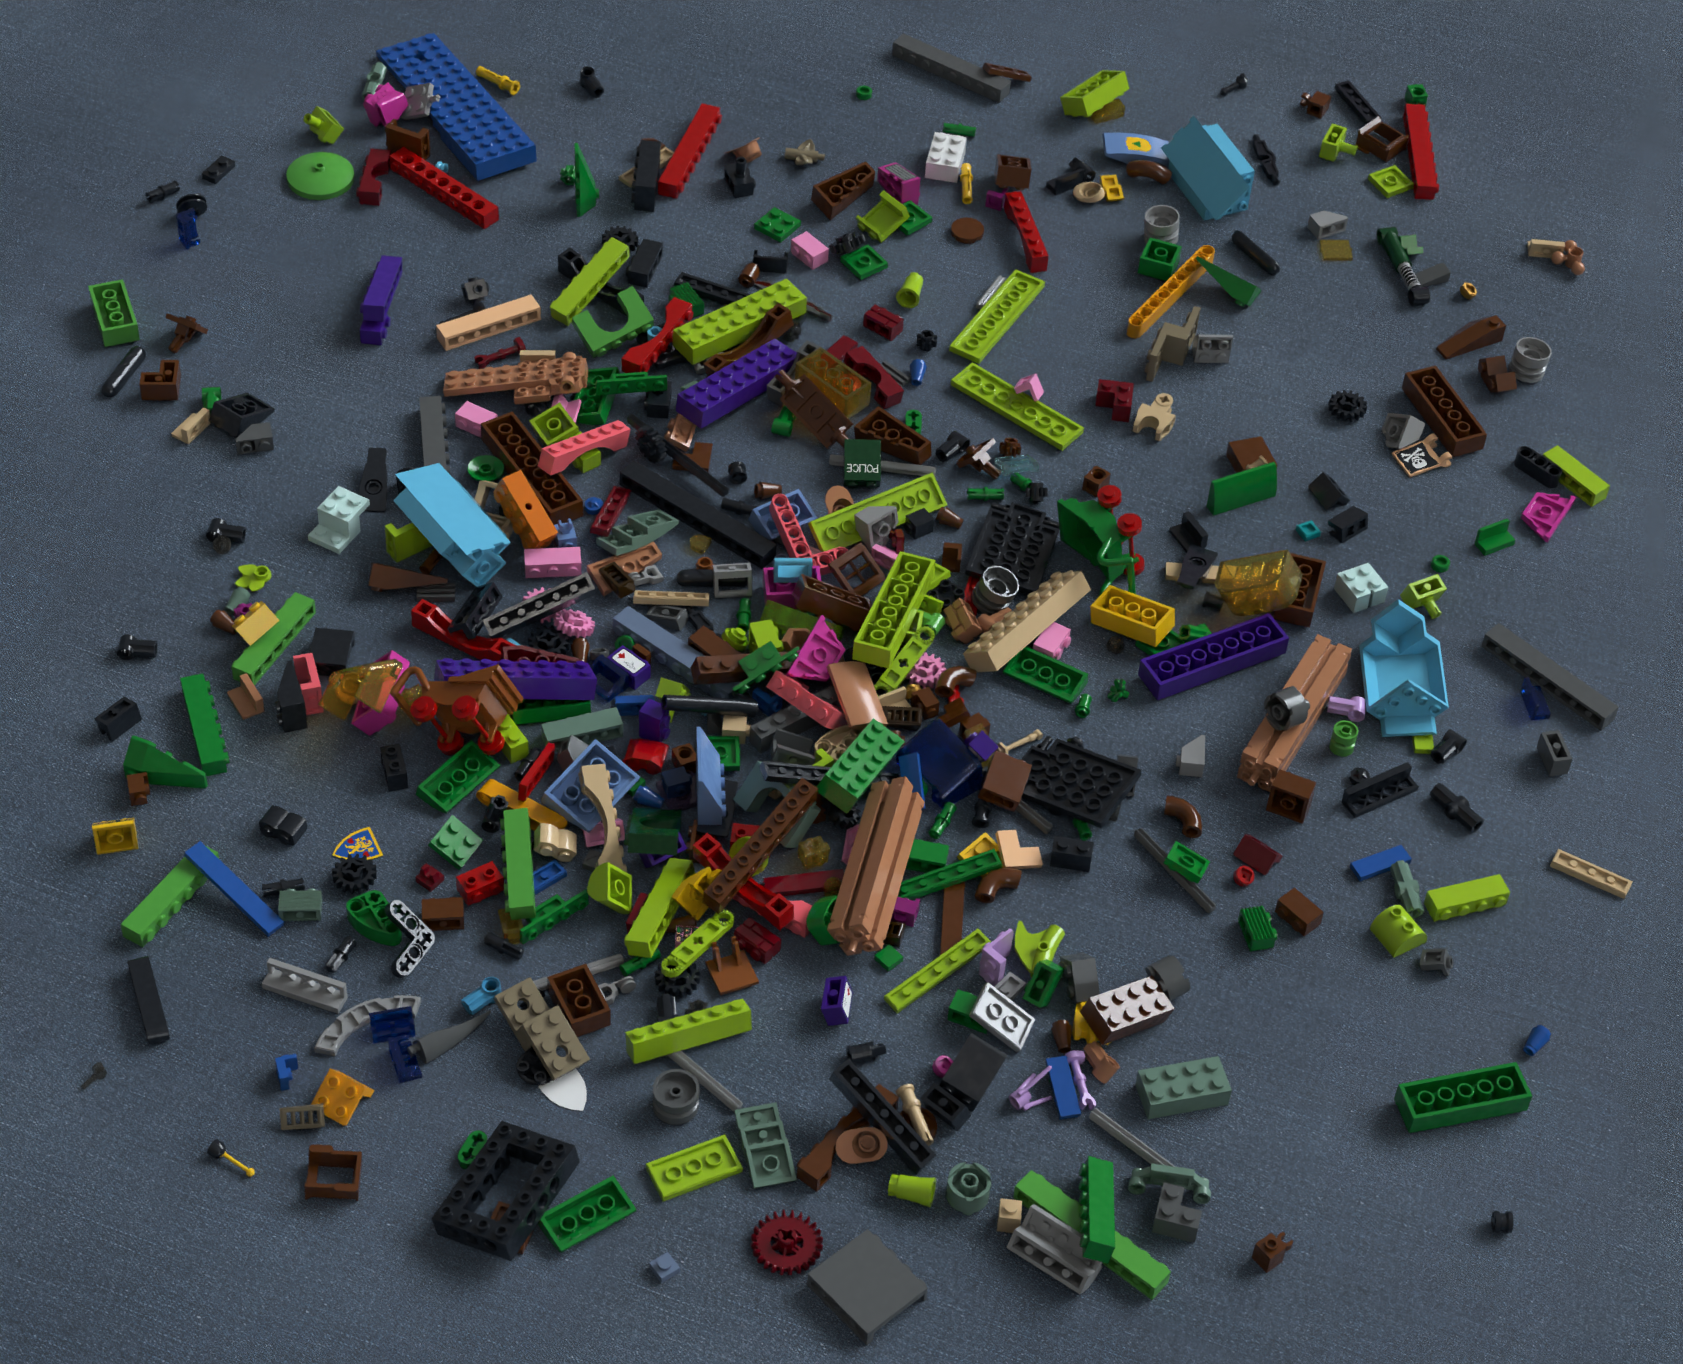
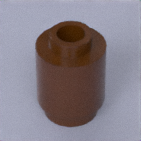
M754 263L745 265L738 277L739 283L746 288L753 287L760 274L759 267Z

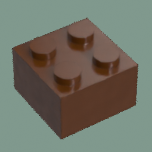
M1279 769L1271 786L1266 811L1303 824L1311 807L1317 782Z

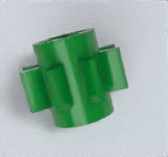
M566 165L565 169L561 168L560 180H563L565 185L574 186L575 166Z

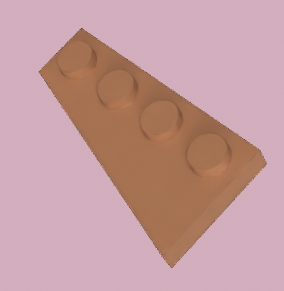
M653 541L634 551L618 556L614 555L587 565V571L602 595L606 596L613 590L601 576L598 569L615 562L625 573L638 572L639 574L645 570L646 566H651L661 560L662 553Z

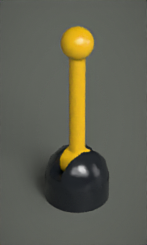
M216 1139L210 1144L207 1154L216 1159L225 1157L244 1170L247 1176L252 1177L255 1174L253 1168H247L228 1155L223 1142Z

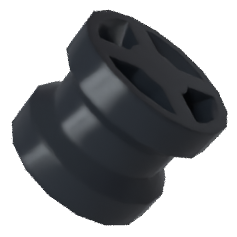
M737 461L728 466L731 483L742 484L747 480L744 463Z
M1493 1211L1491 1216L1493 1233H1498L1499 1231L1512 1233L1514 1224L1513 1213L1511 1211H1506L1505 1213Z

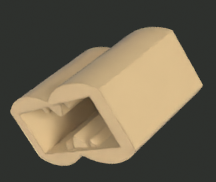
M540 823L534 831V851L543 856H553L562 862H570L576 855L577 835L569 830L558 829L551 824Z

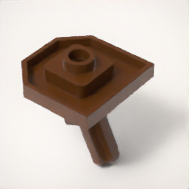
M166 314V319L178 323L174 332L176 336L168 347L172 353H177L184 342L188 343L196 331L204 334L208 332V329L196 323V319L186 315V318Z
M991 438L976 446L973 444L965 449L966 453L957 460L958 467L961 468L970 464L979 472L984 470L992 478L997 479L1001 475V471L989 462L991 458L986 452L996 443L995 439Z

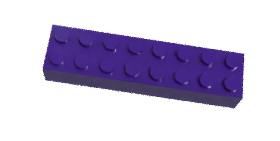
M773 339L677 394L676 412L699 428H703L765 392L768 383L776 374L782 376L779 373L780 370H784L787 373L791 369L797 353L777 339Z
M1270 613L1140 659L1138 676L1156 700H1160L1283 655L1287 651L1289 637Z
M450 658L436 660L434 681H448V678L451 676H461L499 664L523 696V699L594 700L597 678L589 664L584 661L568 663L562 660L557 662H548L546 660H539L538 662L519 660V662L507 659L500 661L489 659L473 661L471 659L453 660Z

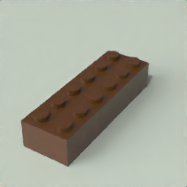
M1436 365L1405 373L1402 390L1452 457L1479 451L1484 448L1487 433Z

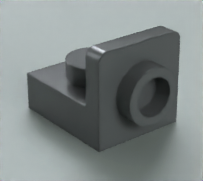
M1446 948L1422 949L1420 967L1421 970L1442 969L1444 976H1449L1450 969L1453 968V958L1449 956Z

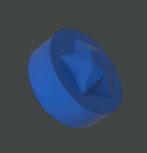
M596 497L588 498L585 501V511L591 515L598 514L603 506L602 500Z

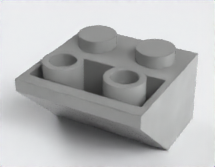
M1195 335L1192 346L1194 363H1229L1233 335Z

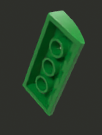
M618 367L588 370L587 388H582L579 393H576L574 400L580 399L582 401L576 419L577 423L605 425L616 394L596 396V380L612 379V374H620Z
M1271 462L1211 481L1206 506L1214 516L1275 497L1277 491L1276 463Z
M1027 646L1009 661L1003 671V674L1070 704L1079 696L1088 683V673Z
M523 699L522 703H518L517 711L512 714V718L516 725L557 721L591 713L590 700Z
M471 740L417 787L415 795L436 810L447 814L500 767V764L489 755L484 754L479 746Z
M614 1175L546 1211L538 1222V1226L553 1246L562 1253L635 1213L637 1209Z

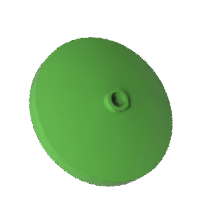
M314 152L303 155L294 160L287 169L289 188L295 194L312 200H327L338 197L347 192L354 182V169L351 163L344 157L329 152Z

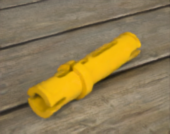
M964 163L961 166L960 175L962 202L970 204L973 201V175L971 174V165Z

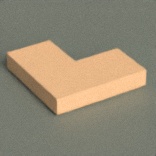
M1016 830L996 832L995 835L1003 868L1028 869L1042 867L1043 863L1039 847L1020 848Z

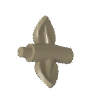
M808 139L798 146L797 149L786 148L785 159L795 160L796 165H808L818 162V160L824 161L825 154H819V151H815L814 142L812 139Z

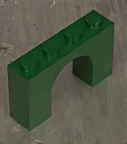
M634 808L633 814H629L624 845L628 846V853L677 855L682 810Z

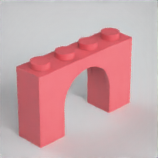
M776 670L766 686L826 728L833 730L840 726L848 725L842 708L827 703L807 691L809 686L796 677H789L785 673Z

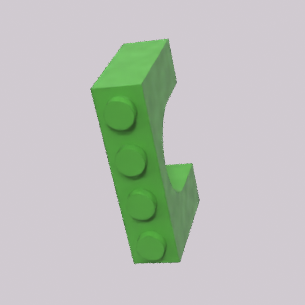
M633 286L618 293V302L628 317V322L622 329L615 332L602 330L597 326L588 310L572 317L573 327L593 358L603 356L608 350L620 347L623 342L635 339L638 334L646 333L648 329L654 326L653 317Z

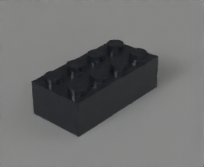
M641 140V145L637 146L636 156H639V158L635 159L636 169H634L633 179L636 181H632V191L635 193H632L631 203H634V210L654 212L660 170V141Z

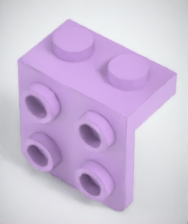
M1012 929L1001 932L994 941L986 943L982 948L979 975L992 986H995L1004 977L1005 958L1009 956L1014 933Z

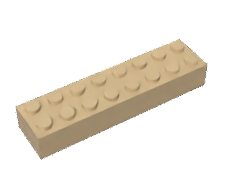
M1082 571L1055 572L1048 581L1040 584L1038 590L1030 593L1025 601L1018 603L1013 611L1005 614L1004 619L993 624L990 631L983 633L977 642L968 646L963 655L969 667L977 672L998 671L1091 590Z

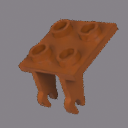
M736 936L731 937L732 955L721 958L717 942H712L713 959L705 962L720 995L759 984V980L745 951H740Z

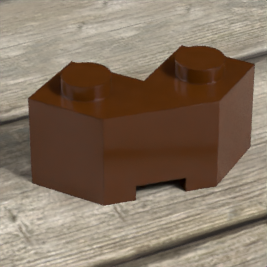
M1505 355L1478 359V370L1490 393L1517 389L1515 372H1507Z

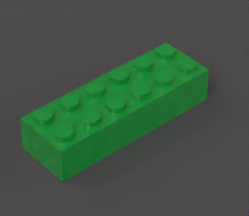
M873 718L824 775L817 786L818 793L847 814L895 757L905 741Z
M1517 1062L1398 1084L1394 1100L1408 1132L1413 1133L1527 1111L1532 1094Z

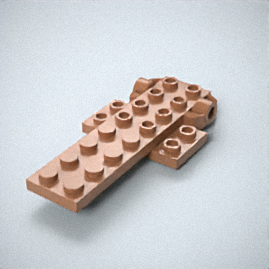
M566 352L561 358L540 359L538 361L525 360L514 366L504 365L495 368L468 369L467 371L454 370L446 373L443 393L444 397L515 389V405L550 401L551 395L579 393L582 388H587V360L581 356H576L573 352Z

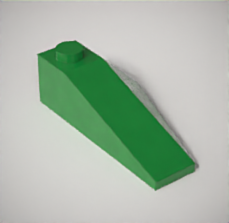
M574 143L577 217H581L596 206V199H599V188L595 187L594 178L579 144Z
M1198 256L1196 257V260L1236 299V304L1242 307L1245 305L1250 307L1260 294L1261 290L1257 286Z
M134 735L131 737L123 763L125 778H127V775L147 772L148 782L152 785L207 788L205 772L186 761H177L172 757L173 754L168 751L166 753L161 752L155 748L156 744Z

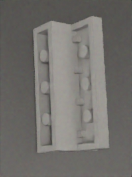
M1035 1204L1030 1206L1022 1225L1014 1230L1006 1247L1079 1294H1082L1090 1287L1103 1267L1101 1265L1102 1262L1082 1257V1247H1080L1081 1233Z

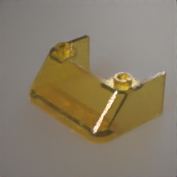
M396 659L333 672L328 679L329 684L318 705L341 720L346 719L355 698L381 713L403 664Z

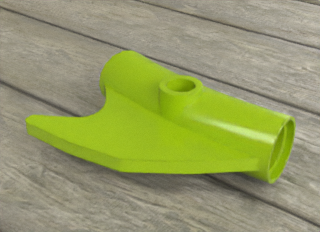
M1018 921L1014 949L1023 965L1031 974V978L1034 974L1033 969L1039 961L1045 959L1053 961L1056 950L1065 936L1064 930L1058 925L1052 924L1044 931L1031 934L1027 932L1023 922Z

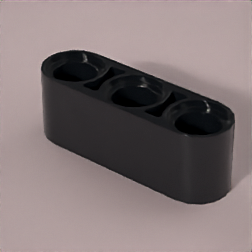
M1528 446L1518 448L1514 461L1515 467L1544 486L1556 488L1561 478L1562 469Z

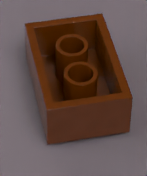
M997 154L994 172L996 185H999L998 187L1000 188L1011 186L1017 190L1029 189L1032 170L1030 158Z
M587 964L547 977L548 994L554 1005L559 1006L577 1037L611 1025V1010Z

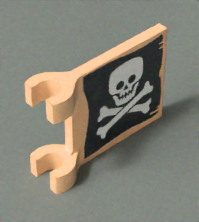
M1434 433L1428 435L1423 441L1392 452L1393 457L1409 478L1440 466H1451L1452 463L1449 459H1452V455L1449 452L1438 457L1433 451V448L1437 447L1435 441L1438 440Z

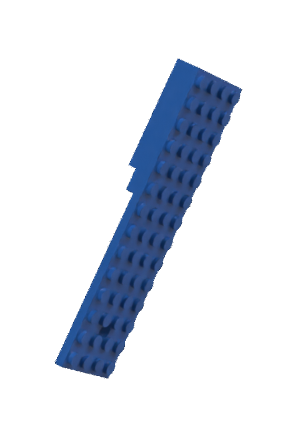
M435 33L413 38L409 41L400 42L376 51V56L405 89L406 87L426 83L434 85L433 96L439 95L440 101L433 102L430 107L429 117L433 120V126L440 133L441 140L477 181L537 161L536 145Z

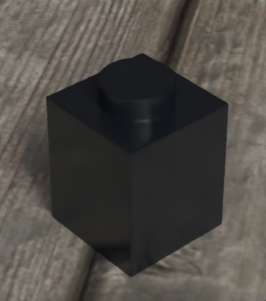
M925 508L906 515L905 531L915 540L933 532L934 518Z

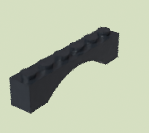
M571 248L558 255V271L571 280L575 276L577 277L582 268L588 264L581 254ZM607 282L595 296L626 315L618 302V293L627 288H620ZM636 291L644 303V295Z

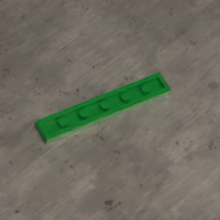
M995 849L983 852L902 881L898 897L914 900L1002 868V862Z

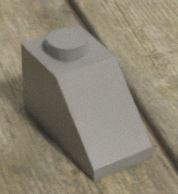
M1321 211L1309 216L1307 228L1317 239L1325 238L1346 231L1348 217Z
M1205 735L1197 737L1181 748L1180 755L1176 756V767H1179V775L1202 777L1205 765Z

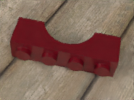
M370 149L369 155H366V166H363V176H360L359 180L360 187H357L356 196L359 197L360 204L380 206L382 182L375 178L389 173L390 150Z
M863 346L846 352L843 365L851 374L867 377L876 384L877 388L874 399L883 409L901 403L904 390L881 364L876 361L870 352Z

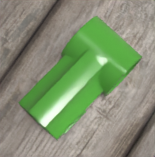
M924 612L922 627L928 626L932 628L936 636L946 624V620L939 613L929 614Z

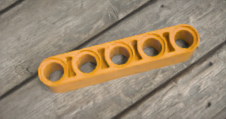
M489 779L476 792L478 800L486 806H489L492 797L500 795L504 796L508 802L506 810L528 808L530 829L533 831L536 830L540 823L551 824L558 829H565L568 825L562 815L530 798H527L524 802L518 800L517 791L494 779Z

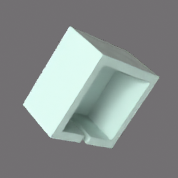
M1366 563L1337 573L1334 589L1350 610L1356 613L1367 609L1368 604L1370 607L1384 603L1388 586L1373 567Z

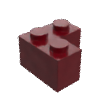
M1099 379L1095 406L1113 408L1111 419L1113 421L1129 422L1134 383Z

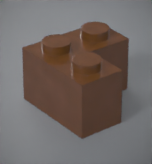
M161 360L159 372H141L139 385L142 400H178L181 381L179 360Z

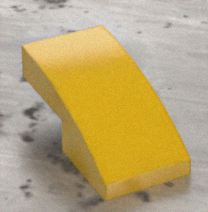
M1116 174L1100 176L1099 181L1105 192L1106 200H1124L1121 184H1118Z

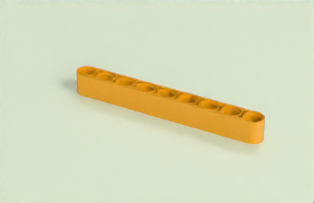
M1210 245L1201 246L1129 318L1127 335L1130 338L1136 339L1141 337L1207 271L1196 260V257L1198 256L1213 264L1214 247Z

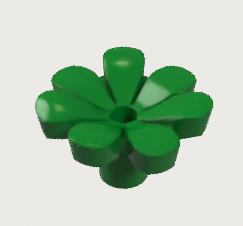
M1116 678L1114 685L1110 687L1111 692L1108 693L1107 698L1111 699L1112 702H1117L1118 698L1120 699L1121 697L1127 698L1129 692L1125 690L1126 681Z

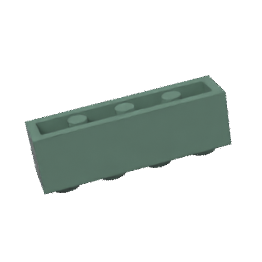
M617 707L541 724L542 739L545 747L548 742L555 744V752H558L560 743L570 735L575 736L588 745L595 739L602 742L623 737V722Z

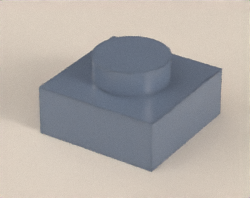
M668 1252L649 1262V1268L661 1283L680 1273V1267Z

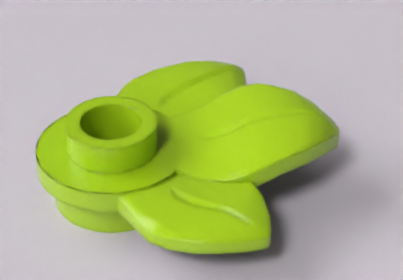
M248 564L239 566L238 570L243 576L235 582V585L244 589L249 588L251 592L258 591L264 587L265 582L271 579V571L263 565Z

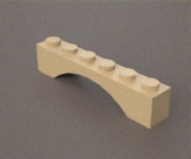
M605 764L581 766L578 773L581 792L596 807L604 827L603 851L595 865V869L599 865L609 862L627 872L626 864L622 862V857L624 856L623 846L619 845L618 840L620 838L619 826L616 827L615 823L617 811L612 806L614 799L613 790L609 789L610 772L606 770Z

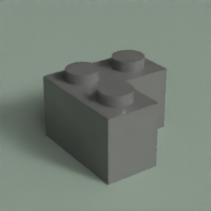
M1084 952L1060 956L1058 965L1065 968L1062 977L1068 979L1067 994L1072 1001L1076 1003L1088 1001L1090 997L1100 994L1095 957Z
M1163 1182L1152 1232L1195 1243L1202 1211L1181 1206L1185 1187Z

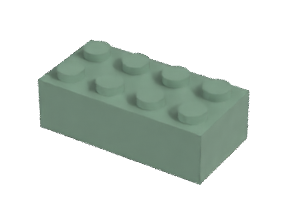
M1219 1056L1138 1070L1135 1083L1147 1119L1225 1106L1229 1104L1232 1092Z

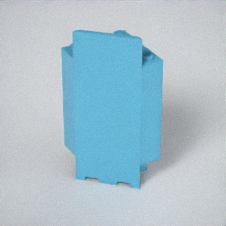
M1193 116L1185 128L1181 127L1172 136L1174 139L1168 145L1164 144L1161 147L1170 160L1168 169L1172 172L1171 178L1204 221L1213 218L1218 220L1224 215L1248 210L1255 173L1254 169L1218 124L1202 126Z
M440 463L395 474L406 488L393 501L434 548L450 561L463 577L478 587L486 584L506 564L499 554L511 543L506 538L507 535Z
M1398 599L1371 619L1373 635L1359 645L1366 710L1380 720L1382 737L1437 735L1435 717L1449 708L1440 641L1426 632L1425 617Z

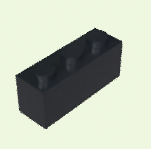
M643 239L641 245L637 246L636 255L632 256L631 265L626 269L628 284L648 288L663 256L662 242Z

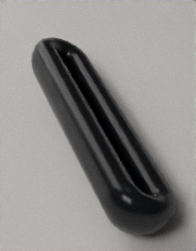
M1236 230L1232 234V242L1267 273L1275 275L1280 272L1279 264L1242 231Z
M132 347L101 388L104 396L114 397L124 387L146 357V351L142 347Z
M684 569L676 577L677 583L681 586L714 587L713 569ZM747 577L718 579V587L747 586Z

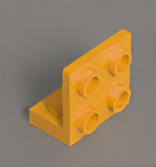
M330 1068L311 1105L323 1104L325 1116L347 1126L362 1097L371 1098L374 1090L348 1075Z

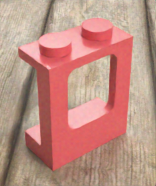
M313 653L293 656L294 670L305 701L306 715L324 712L321 685Z

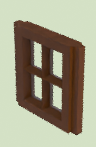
M861 542L828 564L830 571L842 588L860 596L886 579L883 571ZM862 555L867 563L857 569L852 560ZM849 563L854 572L844 577L839 569ZM869 566L875 575L865 581L860 572ZM857 574L862 583L852 589L848 580Z

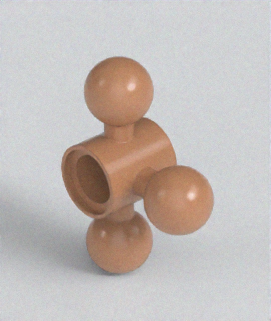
M1568 240L1565 242L1564 249L1567 255L1556 251L1552 254L1551 260L1557 265L1565 261V265L1571 268L1574 275H1581L1585 270L1584 265L1581 263L1583 250L1577 247L1575 241Z

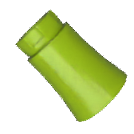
M912 272L905 278L902 287L896 294V300L901 306L914 308L918 305L923 286V277L917 272Z
M892 1174L888 1185V1195L931 1208L936 1189V1177H915L902 1174L899 1176Z

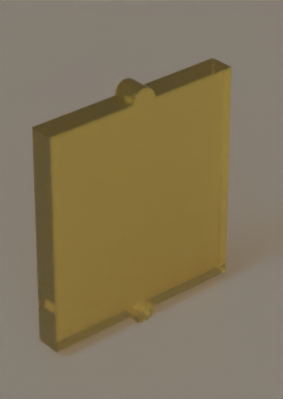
M1320 240V252H1322L1323 260H1353L1349 240Z

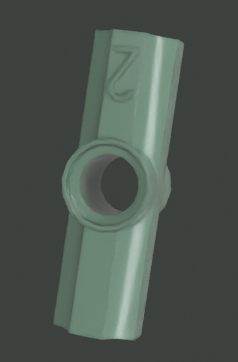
M377 62L372 66L371 72L367 74V82L362 93L363 100L368 94H374L378 85L383 83L387 72V67L383 63Z
M1404 860L1396 861L1390 867L1395 882L1396 898L1401 899L1403 908L1413 919L1418 918L1424 912L1419 897L1418 881L1413 880L1408 863H1405Z

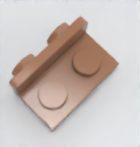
M678 413L675 419H670L667 425L669 430L666 431L663 438L686 452L690 447L696 425Z

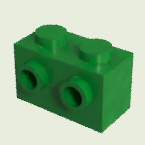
M1048 959L1039 961L1033 969L1034 974L1031 980L1025 986L1023 999L1040 1008L1048 1006L1065 968Z

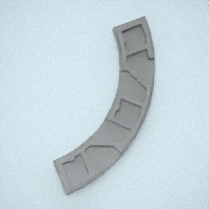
M396 995L394 998H375L348 1009L339 1015L329 1028L327 1027L323 1031L314 1047V1051L316 1053L336 1056L342 1043L353 1032L368 1023L390 1017L416 1018L421 1004V997Z

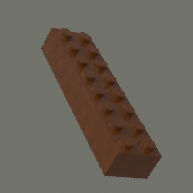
M513 411L481 423L482 441L492 454L503 462L504 469L509 475L519 470L523 472L553 525L557 524L558 520H561V523H567L568 519L572 521L583 516V500L562 473L559 472L550 476L538 467L542 448Z

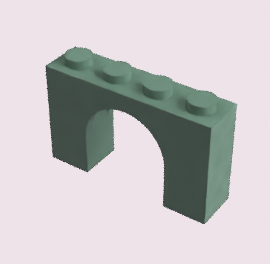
M757 761L733 800L745 811L757 812L770 792L777 789L785 798L795 784L764 781L759 767L762 761ZM816 801L780 842L784 847L797 848L821 811L816 805Z

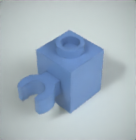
M568 519V523H561V520H558V523L554 525L558 531L554 538L557 548L577 547V537L571 519Z

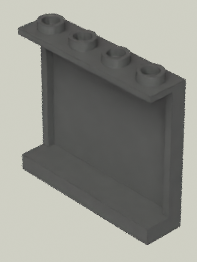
M868 1229L810 1271L807 1278V1286L866 1345L873 1341L876 1331L919 1298L925 1301L928 1290L926 1283L922 1279H918L912 1273L910 1267L905 1263L903 1264L897 1258L894 1251L883 1245L881 1239L876 1234H872Z

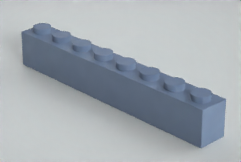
M629 606L613 618V631L618 636L628 635L632 637L635 644L639 643L650 651L651 656L658 660L659 663L666 665L674 673L681 675L688 682L694 684L690 667L696 657L705 655ZM741 682L698 684L696 686L713 697L733 698L732 688Z

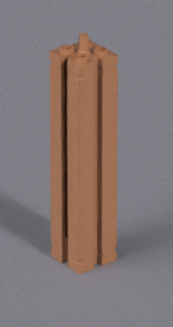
M1317 634L1314 642H1312L1283 688L1295 686L1304 699L1309 701L1310 709L1308 710L1306 721L1288 730L1279 731L1270 725L1265 716L1247 747L1242 752L1240 761L1242 764L1239 767L1237 778L1248 782L1251 786L1258 782V787L1270 792L1279 769L1284 771L1288 769L1327 706L1329 697L1333 696L1345 677L1352 648L1340 643L1337 646L1332 645L1330 639Z
M906 776L892 779L891 784H888L886 780L872 783L870 788L871 792L866 801L832 912L831 923L827 929L831 936L840 942L839 946L847 956L860 954L862 949L866 952L882 950L884 945L883 940L886 938L922 814L921 809L925 803L918 792L912 793L913 785Z

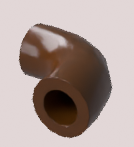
M1130 161L1126 166L1127 174L1132 178L1148 177L1161 184H1166L1172 176V172L1168 168L1152 161Z
M963 666L946 669L939 675L934 690L936 695L950 697L953 695L956 685L970 688L976 679L977 671Z
M1167 795L1164 815L1178 818L1182 822V833L1186 837H1200L1202 834V821L1196 808L1184 799Z
M999 868L990 871L980 880L975 892V899L982 903H992L999 889L1012 888L1017 890L1022 870Z

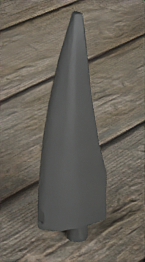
M491 1010L461 1024L428 1033L412 1041L413 1045L407 1047L408 1053L412 1055L417 1052L425 1064L429 1063L470 1035L488 1017Z

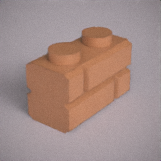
M958 598L953 602V605H949L944 609L946 623L953 629L951 634L955 640H960L967 644L974 639L973 637H977L982 633V629L969 603L962 598Z

